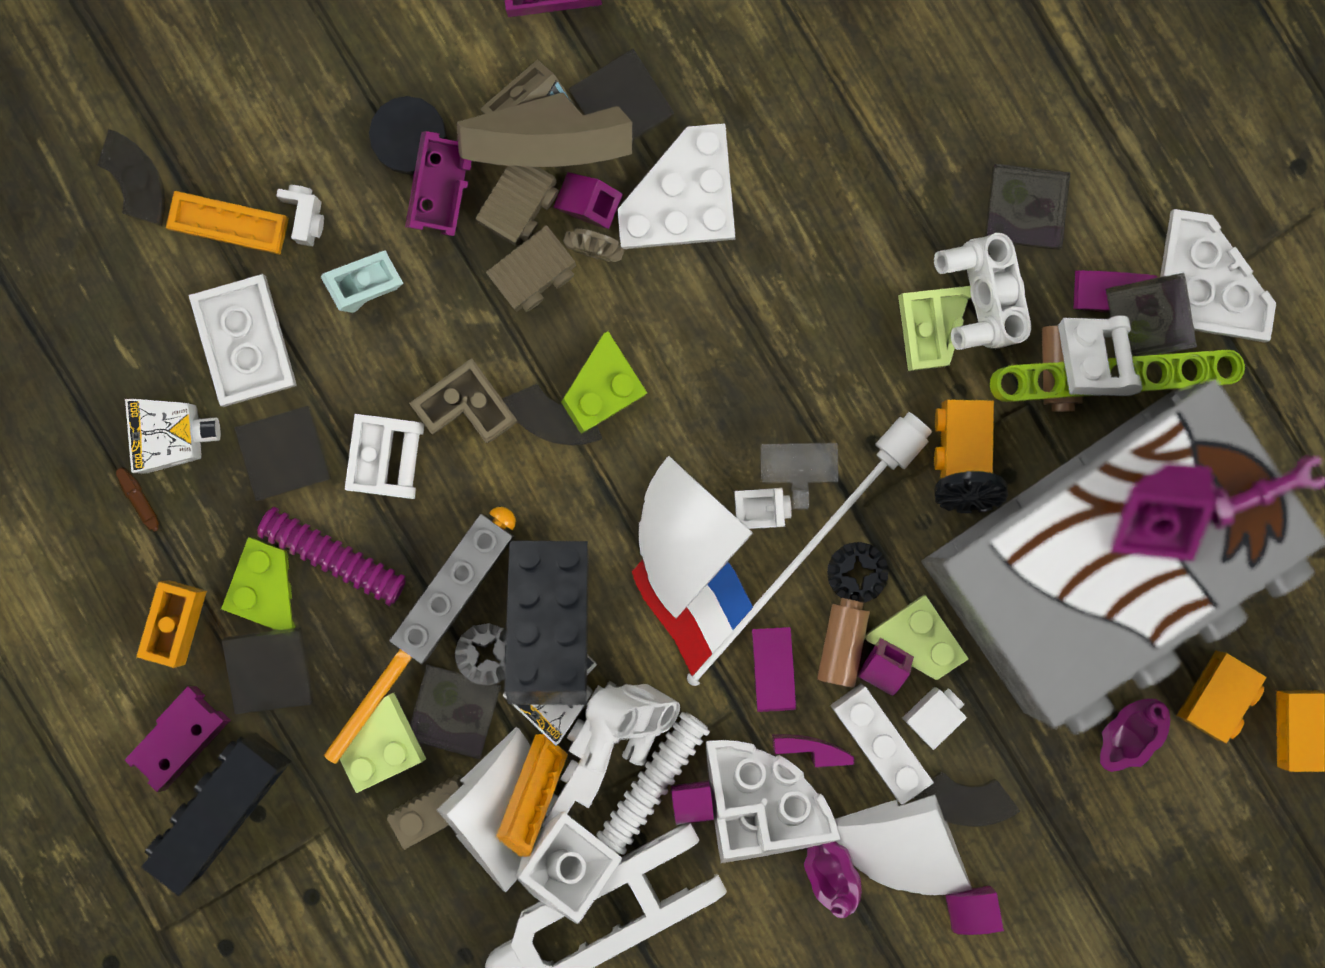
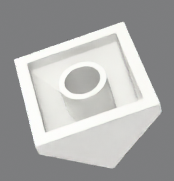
M560 812L539 831L530 857L521 858L516 878L535 898L579 924L623 858L566 813Z

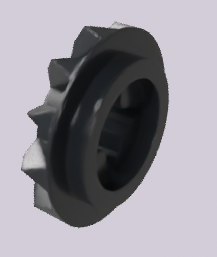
M863 542L846 544L840 547L829 561L827 568L828 581L832 590L840 598L865 603L877 598L887 586L889 573L884 555L870 544ZM855 556H858V561L863 568L874 569V573H869V575L863 577L862 589H859V584L856 583L855 578L842 576V573H847L848 570L854 569Z

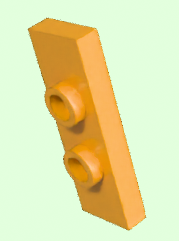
M174 191L166 228L171 231L281 255L289 217Z
M536 734L496 835V838L520 857H530L568 756V753L559 745L553 744L544 734Z

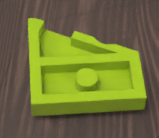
M607 331L598 340L597 345L579 371L578 376L568 389L561 403L580 433L583 434L641 399L647 392L609 331Z
M248 537L221 609L288 635H293L295 623L292 621L290 602L292 593L291 584L288 581L287 571L289 564L287 550H282L274 545Z

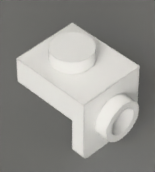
M289 185V190L278 189L276 195L278 199L284 203L297 205L291 238L298 244L313 246L315 237L320 238L323 230L324 216L320 215L322 202L315 195H312V189L307 187Z
M782 488L734 491L736 518L748 529L785 527V519L791 518L790 495L783 496Z

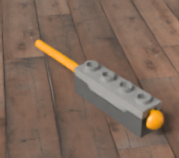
M505 507L492 509L489 514L494 517L493 520L485 514L479 515L390 639V642L400 648L327 749L324 754L326 759L334 764L339 761L412 658L419 663H423L430 657L509 547L510 541H513L516 537L505 529L508 527L513 530L516 524L515 516L511 510Z

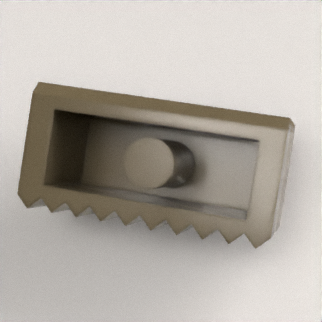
M508 166L476 216L478 224L518 247L521 240L527 241L535 233L539 223L534 219L543 207L548 210L557 197L559 190L554 188L557 183L556 177L540 167Z
M545 226L504 259L488 269L486 273L516 312L521 308L528 312L543 301L544 297L541 293L547 288L554 285L558 289L574 277V273L571 270L576 267V263L549 227Z
M455 774L452 779L448 778L438 786L435 785L432 789H428L418 797L415 796L411 801L408 800L405 804L394 808L388 814L387 820L404 850L449 825L437 809L463 785L460 781L462 779L460 775Z

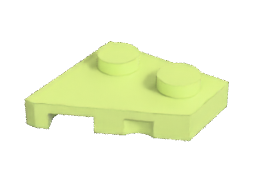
M971 286L910 292L898 295L908 371L950 365L955 350L951 341V331L953 328L963 325L964 319L962 317L968 299L971 298Z
M922 595L865 634V640L873 645H876L881 637L914 656L912 667L935 680L940 679L968 660V657L926 595Z
M395 693L389 694L382 699L340 758L356 793L426 760Z

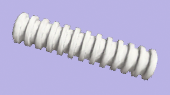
M681 712L679 715L681 718L680 722L673 724L674 730L672 733L667 732L666 742H660L659 747L661 749L659 752H653V761L646 762V771L639 772V781L632 782V791L625 792V801L618 802V811L611 812V821L606 820L603 824L605 827L604 831L599 830L596 834L601 842L617 854L624 855L626 853V844L631 845L633 843V834L638 835L640 833V824L645 825L647 823L645 818L647 814L652 815L654 813L652 808L654 804L659 805L661 803L659 798L661 794L666 795L668 793L666 788L668 784H674L675 780L673 777L675 774H681L682 770L680 767L682 764H688L689 760L687 757L689 754L694 755L696 752L694 747L696 744L699 746L702 744L701 737L703 734L706 736L709 734L708 727L688 712Z

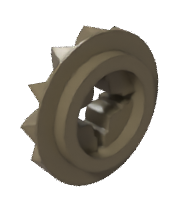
M579 228L574 229V232H565V246L576 253L607 262H617L622 259L625 250L618 245L619 242L614 238Z

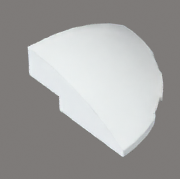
M668 456L651 480L644 497L645 502L641 521L639 522V546L648 574V580L654 592L665 608L677 618L750 538L753 532Z
M517 727L460 780L463 785L437 809L439 814L457 833L456 837L504 892H507L517 880L516 874L522 857L518 856L496 838V835L531 747Z
M729 740L706 741L709 782L721 863L784 853L840 840L837 824L824 796L816 793L814 788L804 778V773L793 763L780 755L773 756L758 750L754 744Z
M935 795L899 806L896 799L835 819L840 840L836 842L848 849L853 865L869 876L870 879L896 890L920 893L922 895H947L972 890L947 821L944 820Z

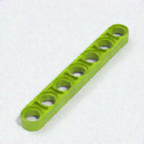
M1234 350L1132 357L1135 374L1139 375L1141 379L1142 390L1140 392L1180 389L1216 379L1220 386L1238 382L1245 371L1243 358ZM1222 357L1227 358L1232 365V372L1228 378L1220 376L1217 370V363ZM1108 358L1110 374L1112 368L1117 365L1116 358ZM1186 360H1191L1197 367V375L1192 381L1185 379L1182 374V365ZM1064 362L1003 367L995 371L990 379L991 393L1002 402L1094 396L1070 394ZM1151 362L1158 364L1162 371V378L1157 384L1150 382L1146 375V369ZM1043 370L1049 371L1054 376L1055 384L1050 392L1043 391L1038 384V376ZM1006 373L1013 374L1018 380V389L1013 395L1005 393L1001 386V380Z

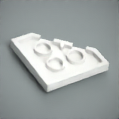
M725 123L686 127L618 208L622 248L631 249L735 240Z
M1178 209L1172 210L1170 212L1160 279L1182 274L1191 330L1260 342L1270 341L1276 302L1268 291L1263 290L1252 275L1253 270L1237 248L1232 247L1223 235L1219 223L1213 215Z

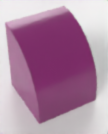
M567 172L554 208L584 222L609 229L623 194L599 179Z
M880 637L859 669L857 676L893 696L910 675L914 656Z
M709 780L671 785L676 825L714 820Z
M990 885L945 895L952 932L961 935H980L1004 931L997 892Z

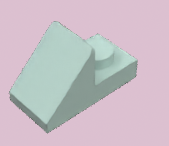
M385 250L328 271L320 276L338 310L352 313L356 312L367 301L397 290L403 284Z

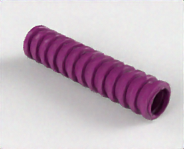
M276 507L269 509L263 516L257 529L258 537L262 539L268 537L269 543H279L280 549L285 550L288 548L290 549L289 553L294 556L297 553L300 554L301 560H311V565L314 567L318 564L321 565L322 571H332L333 577L338 578L341 576L343 577L342 581L347 584L350 581L353 582L354 588H364V593L367 595L371 592L374 593L375 599H385V604L388 606L394 604L401 594L406 583L405 575L400 574L399 577L396 576L395 570L391 568L388 571L385 570L384 564H374V559L371 557L367 560L364 559L363 553H353V548L350 546L343 548L342 542L338 540L335 543L332 542L331 536H321V531L318 529L311 531L310 525L306 523L303 526L300 525L299 519L294 518L291 520L289 519V514L285 512L279 514V509Z

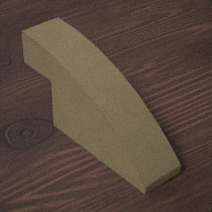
M563 92L457 122L459 155L462 159L520 167H558L606 161L632 154V121L619 106L583 116Z

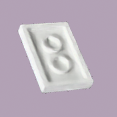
M261 274L189 295L220 406H229L297 386L265 275Z

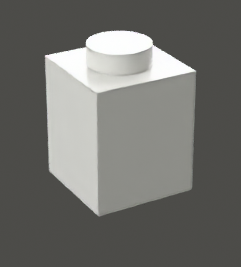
M933 687L902 719L934 750L967 717L960 711L964 703L949 688L943 693L937 687Z

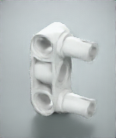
M994 233L986 237L971 239L963 247L942 250L935 254L934 264L938 273L944 274L967 270L971 286V298L977 314L978 323L952 329L951 341L955 349L960 350L981 345L989 348H1002L1021 343L1029 337L1031 321L1025 298L1024 283L1020 276L1014 245L1007 235Z
M648 684L624 685L623 687L600 690L591 699L586 711V717L591 721L590 732L592 735L584 756L580 760V765L583 767L588 766L587 770L591 772L603 773L614 743L619 742L620 739L628 738L630 739L625 751H623L622 757L626 760L630 758L629 762L635 765H645L655 737L668 731L675 723L680 712L679 702Z

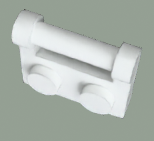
M1128 317L1062 319L1058 329L1070 394L1126 396L1136 394L1142 390L1141 379L1139 375L1135 374L1128 338L1131 327ZM1104 337H1112L1119 377H1111Z
M355 414L345 490L415 499L416 488L413 487L419 435L424 434L425 424ZM393 431L404 432L397 485L386 484Z

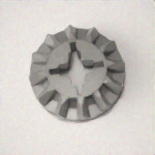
M491 623L473 625L461 635L455 649L456 664L465 678L480 685H492L505 679L507 631L504 628ZM495 640L493 654L500 663L498 664L487 659L484 663H480L477 668L479 653L473 644L486 648Z

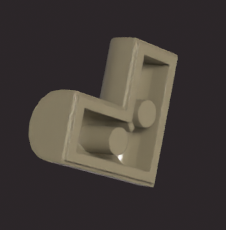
M472 358L409 403L432 435L464 413L485 443H489L510 429L518 421Z

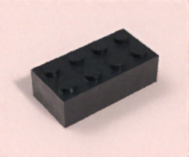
M510 541L505 694L508 705H587L588 541Z
M257 733L247 738L241 736L236 742L232 740L218 757V760L222 762L221 766L216 767L211 773L208 771L193 789L198 795L195 798L193 797L187 804L183 803L169 820L174 826L167 829L163 835L159 834L144 852L149 858L141 867L178 897L199 881L292 762V760Z

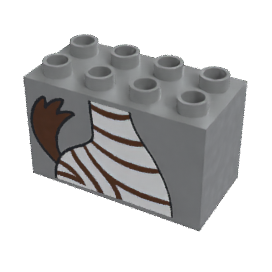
M1216 379L1172 390L921 561L1025 714L1053 728L1066 723L1072 734L1085 731L1100 722L1113 710L1114 707L1106 697V693L1133 678L1139 688H1145L1158 682L1173 672L1181 663L1172 650L1175 646L1200 633L1206 643L1222 638L1238 628L1247 619L1248 616L1239 604L1244 599L1264 588L1268 590L1272 597L1281 596L1295 589L1314 574L1315 571L1306 557L1324 546L1325 538L1292 490L1274 497V502L1268 505L1261 506L1257 504L1235 513L1234 522L1224 528H1215L1209 520L1194 561L1111 552L1110 546L1131 486L1167 463L1210 467L1214 489L1218 487L1223 488L1229 498L1252 489V484L1260 480L1269 482L1282 476Z

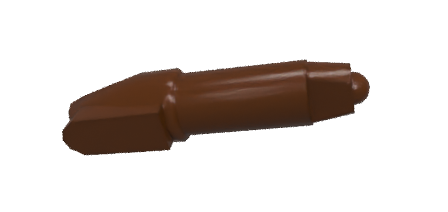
M124 467L119 468L116 471V476L124 495L130 500L141 521L149 531H158L160 524L157 515L142 492L139 482Z

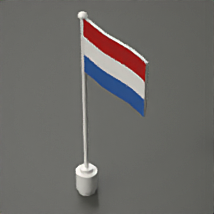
M908 412L904 418L899 417L876 443V446L880 449L876 455L881 459V462L754 606H752L735 570L729 562L725 564L677 618L665 608L654 592L648 580L643 559L633 569L634 581L644 601L674 639L690 671L687 676V681L690 685L697 686L700 684L698 681L700 677L886 466L894 470L899 465L905 469L929 442L927 437L932 431L919 418Z

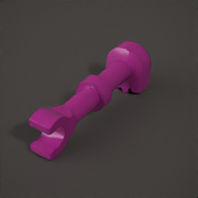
M1305 456L1297 462L1295 468L1290 473L1269 482L1266 480L1255 482L1252 484V489L1230 498L1223 488H1215L1217 503L1210 522L1215 528L1221 529L1234 522L1235 513L1257 504L1261 506L1268 505L1274 502V497L1305 486L1310 488L1325 486V477L1315 476L1310 478L1309 475L1310 469L1322 462L1321 458Z

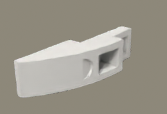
M609 681L605 689L615 688L616 685ZM599 685L597 686L590 700L588 701L587 706L589 705L591 699L595 696V694L604 688H602ZM578 718L567 739L573 742L569 752L579 758H583L592 735L590 732L591 721L588 719L584 722ZM611 752L603 773L591 772L587 770L588 766H581L580 761L577 763L571 760L560 779L566 784L559 796L553 793L542 827L548 824L560 812L568 814L575 801L587 808L590 807L607 770Z

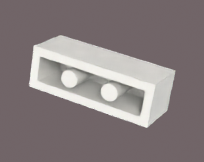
M860 683L830 705L901 805H904L934 783L863 684Z

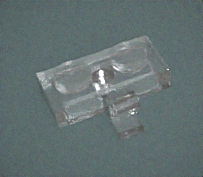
M838 443L760 445L761 483H791L792 510H807L809 508L808 483L838 482Z

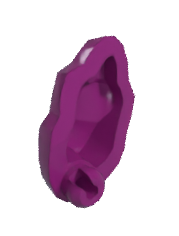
M1157 699L1135 701L1124 707L1119 712L1117 718L1106 726L1102 732L1103 746L1100 753V763L1105 770L1114 772L1128 767H1142L1151 758L1153 753L1162 747L1168 736L1171 722L1169 710L1163 702Z
M836 841L808 847L804 867L811 882L814 895L835 917H848V915L856 911L862 893L860 875L853 867L848 849Z

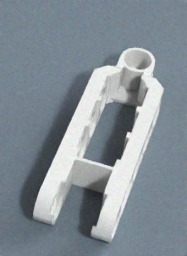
M691 823L683 824L623 856V859L596 897L598 899L628 882L645 915L622 927L620 924L614 926L613 931L589 945L586 942L579 945L578 951L553 963L552 960L550 962L541 960L532 941L535 932L563 918L564 915L540 901L521 912L513 939L498 946L490 953L485 963V968H594L723 897L727 890L719 875L715 874L713 879L691 890H688L686 887L672 896L659 901L645 873L690 849L699 842V838Z

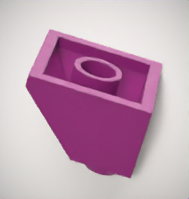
M1167 463L1131 486L1110 546L1111 552L1194 561L1217 503L1210 467Z

